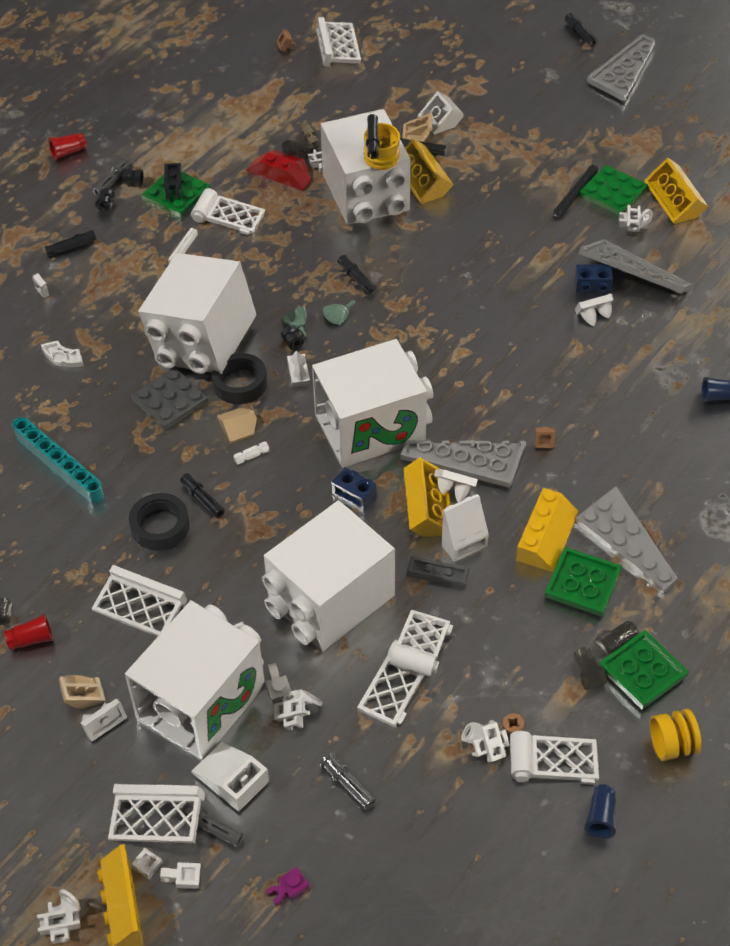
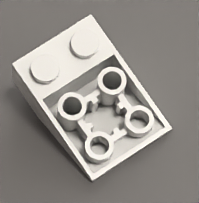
M478 494L467 497L455 505H449L443 510L442 546L454 562L488 546L489 533Z
M221 742L191 771L192 774L238 812L269 782L268 769L251 755L224 742Z

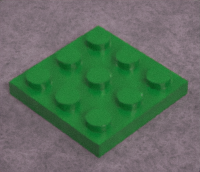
M605 165L580 190L579 197L619 215V212L625 213L628 205L631 207L648 189V184Z
M181 171L180 199H176V190H170L171 197L166 199L164 175L143 192L141 196L142 200L181 218L197 203L205 189H211V185Z
M564 547L544 597L602 617L622 566Z
M643 630L604 658L598 665L641 710L689 674V671L646 630Z

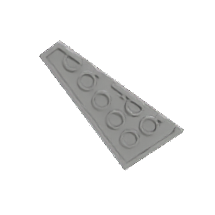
M642 34L587 77V82L625 101L655 45V40Z
M605 239L580 247L578 253L620 269L624 273H630L672 289V291L679 294L689 291L692 285Z
M407 440L400 459L413 462L421 457L440 469L510 488L524 452L526 441H519V443H509V441H502V443H491L490 441H460L459 443L442 441V443H431L430 441Z
M617 486L576 517L575 522L662 594L666 593L677 583V576Z

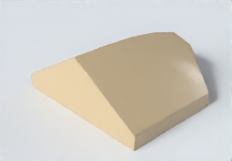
M429 113L404 123L403 138L425 142L432 131L433 114Z
M238 408L217 416L230 444L254 436L257 417L253 410Z
M67 675L65 677L61 676L58 679L64 703L78 710H84L105 702L99 677L90 678L82 675Z

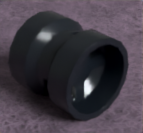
M125 168L123 175L124 184L130 185L134 183L137 186H142L144 179L143 170Z
M102 189L95 201L96 208L102 212H108L115 201V193L110 189Z
M294 325L285 327L281 332V337L290 350H297L303 346L305 340Z

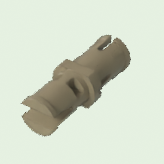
M306 121V125L303 122L300 128L304 133L305 140L309 142L312 149H317L320 144L315 130H312L309 122Z

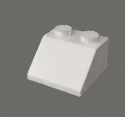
M439 91L435 93L418 114L419 117L429 113L433 114L431 131L433 134L455 128L464 117V114L453 101Z

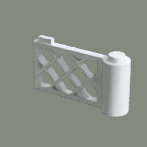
M209 188L203 191L191 211V217L196 222L203 223L209 221L239 230V233L245 235L254 234L265 214V209L219 196L216 191ZM222 202L228 206L220 207L219 204ZM235 208H242L243 211L236 212ZM228 210H231V211H232V214H229V215H225V214H224L225 211H228ZM255 212L259 215L251 217L250 213ZM220 213L222 216L218 218L213 217L214 214ZM247 215L248 218L241 220L239 216ZM232 218H236L237 221H236V222H230V221H228V220H229V219H232ZM250 222L253 225L252 228L244 226V224Z
M411 610L399 640L394 646L390 665L430 677L432 673L436 674L439 666V661H436L445 636H450L453 625H450L448 620ZM413 618L422 620V622L416 623ZM433 625H439L443 628L436 629ZM427 627L430 631L423 632L421 628ZM415 630L418 634L411 635L408 631ZM435 636L438 640L431 641L428 637ZM423 639L425 643L418 644L416 640ZM410 642L413 646L408 647L402 644ZM430 648L434 654L425 652L424 649Z
M397 639L391 644L386 659L357 707V710L392 727L403 723L407 715L404 711L425 676L397 667L398 673L387 676L385 670L390 664L394 646L398 642ZM413 674L417 678L415 682L406 684L403 676ZM400 677L403 685L391 688L389 680ZM386 681L389 690L377 693L375 688L377 684ZM405 690L406 698L396 702L393 693ZM391 694L393 703L381 706L379 697ZM377 699L379 707L369 709L365 705L367 701ZM395 707L397 714L393 720L384 715V710Z
M516 731L510 734L511 777L516 779V781L527 782L533 777L580 780L581 784L594 785L595 781L598 782L599 771L596 739L536 736L526 731ZM537 743H545L550 749L543 754L537 748ZM560 744H566L571 750L564 755L557 747ZM581 746H591V753L585 756L579 748ZM552 751L561 758L556 764L546 757ZM574 752L582 759L577 766L568 758ZM543 760L551 768L548 771H538L537 764ZM565 762L572 770L566 773L561 771L558 766ZM587 763L593 769V774H585L580 767Z

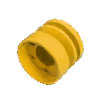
M378 123L379 156L376 159H370L367 156L366 139H368L366 129L364 133V161L373 169L387 170L394 167L399 160L400 133L397 128L390 124Z
M689 708L683 709L680 712L678 710L674 711L671 717L667 713L651 716V739L655 752L661 761L678 758L679 752L683 756H688L690 753L692 755L700 753V730L697 720Z

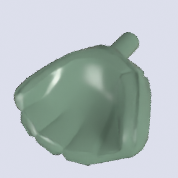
M352 300L346 306L343 304L327 305L322 309L323 314L329 322L340 326L349 315L348 309L356 302Z
M305 307L294 308L282 317V322L286 326L294 325L300 330L303 338L307 337L303 328L306 325L307 319Z

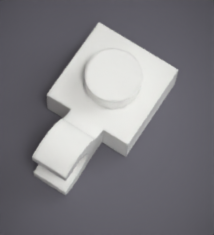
M275 662L268 664L271 680L266 681L272 703L283 700V693L291 691L286 675L279 676Z
M178 863L177 869L161 868V883L169 884L176 881V888L199 889L201 863Z

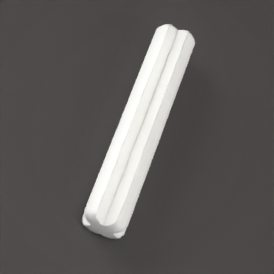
M190 228L168 258L169 263L176 253L185 254L198 235L197 229Z

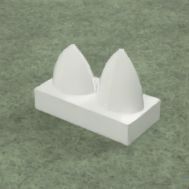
M612 294L579 302L575 308L577 316L582 315L583 319L592 326L596 323L595 310H598L602 316L609 318L612 313L611 303L614 300Z
M295 351L292 356H287L292 388L310 385V378L305 354Z
M436 469L434 476L438 477V487L441 494L448 492L455 482L454 490L458 503L467 496L471 486L476 487L478 480L444 469Z
M115 699L110 703L103 704L101 709L94 714H83L82 722L80 723L88 739L94 741L128 717L121 702Z

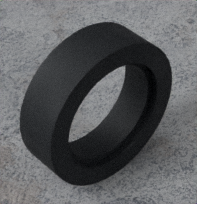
M231 354L222 374L214 370L211 372L216 395L228 403L245 404L259 398L267 388L266 367L261 359L252 354ZM236 369H247L257 375L254 382L244 387H230L222 381L226 374Z
M155 493L147 495L137 501L129 513V524L134 540L140 546L149 550L160 551L170 549L182 542L189 531L190 524L187 508L181 499L171 494ZM156 510H169L178 517L176 525L171 530L160 534L145 531L141 527V522L148 513Z

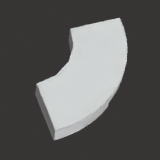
M59 341L41 344L44 355L53 363L65 367L83 366L79 349H67Z

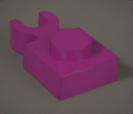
M295 867L278 878L279 886H271L266 892L268 897L272 894L279 895L273 900L274 906H278L283 902L285 896L292 900L309 889L310 885L299 869Z

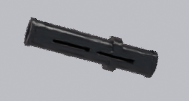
M572 13L565 16V21L572 27L571 29L577 32L590 47L597 44V38L583 26L581 20H577Z
M370 114L367 117V156L370 159H376L379 156L378 146L380 145L378 138V116Z
M93 230L79 235L75 234L74 237L45 246V251L48 257L77 246L82 247L83 244L96 240V236Z
M346 255L340 256V260H337V262L345 269L346 274L352 276L369 295L375 292L374 289L377 287L358 269V265L352 263Z
M185 473L180 478V482L189 490V493L196 497L215 518H220L224 514L225 509L216 502L200 482H197L189 473Z

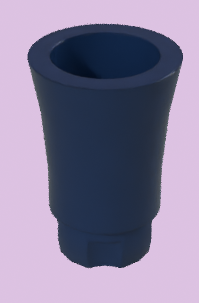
M704 377L701 388L703 402L730 400V380Z
M599 784L594 788L589 814L584 826L586 833L593 837L610 838L616 834V790L607 784Z

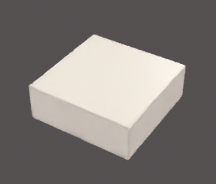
M39 274L33 275L35 289L42 297L49 296L46 282Z
M144 848L130 866L131 869L150 880L163 864V860Z

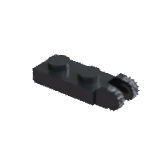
M181 163L164 164L166 199L171 197L170 190H176V199H180Z

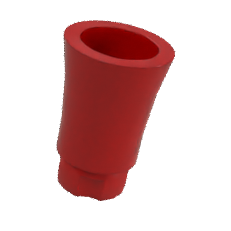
M83 133L48 139L49 149L55 160L85 149L87 146Z
M45 614L15 626L13 629L4 631L9 650L53 641L52 631Z

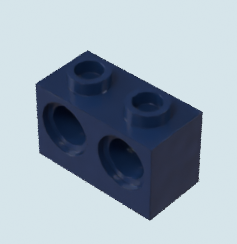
M576 264V292H611L613 281L611 266Z
M346 467L331 482L332 494L362 511L377 496V484Z

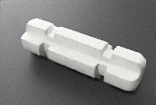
M264 441L259 443V446L255 445L243 450V453L238 452L233 455L234 461L239 465L244 463V460L248 461L260 456V453L269 452V445Z

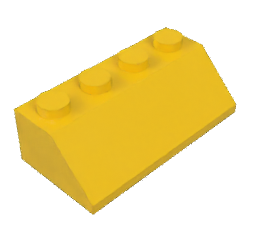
M412 139L405 147L411 159L410 189L422 204L444 197L454 184L427 147Z
M669 158L663 161L644 180L674 224L696 219L709 207L680 166Z
M419 457L404 467L409 528L412 532L422 537L442 536L443 510L450 505L449 491L441 494L439 490L438 477H435L434 473L436 469L440 468Z
M546 488L542 489L517 546L516 561L554 572L579 512L562 493Z
M122 844L100 860L101 869L97 870L99 882L104 883V890L100 891L103 905L107 904L108 910L104 912V920L106 926L110 925L111 933L107 934V941L109 946H143L131 864L125 844Z

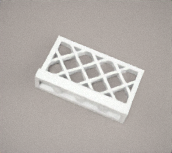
M318 17L316 32L324 67H330L331 62L361 63L353 23L325 22L324 17Z
M112 565L109 571L111 575L95 601L92 610L158 637L176 617L181 606H185L187 598L183 591ZM113 582L121 585V590L113 593L110 592ZM132 590L138 591L139 597L128 600L127 592ZM124 594L126 601L115 605L113 598ZM149 597L156 598V604L146 607L144 599ZM111 600L112 607L107 609L99 608L103 601ZM142 601L144 608L132 612L130 605ZM169 603L175 605L171 612L163 613L161 606ZM128 606L130 614L125 616L118 615V609ZM159 608L162 615L150 619L148 611ZM146 613L148 621L142 623L135 621V616ZM164 620L165 625L161 632L153 628V623Z
M114 784L113 793L115 794V801L108 836L110 841L195 843L200 805L205 797V792L199 786ZM121 802H130L133 806L125 814L120 812ZM145 802H150L153 808L143 815L138 808ZM165 803H172L175 808L164 816L160 808ZM187 803H194L193 811L185 816L180 809ZM137 811L141 818L131 826L126 819ZM157 811L162 819L152 827L147 819ZM179 812L184 819L173 827L168 820ZM124 821L129 829L122 835H116L117 827ZM145 822L150 829L144 835H138L135 830ZM166 822L171 830L165 836H159L156 830ZM186 823L190 826L189 837L180 836L177 832Z

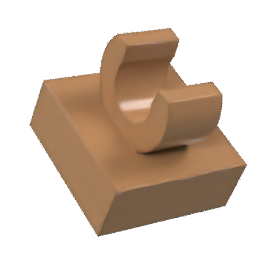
M284 29L277 40L278 47L283 52L287 48L293 49L296 45L289 31Z
M548 426L536 428L535 448H554L555 428H549Z

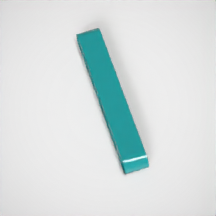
M19 417L13 421L12 427L15 437L22 445L87 501L96 504L103 500L102 484L98 478L27 418Z

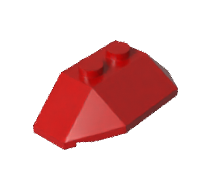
M278 150L263 154L255 159L247 168L249 173L304 191L311 182L304 159Z

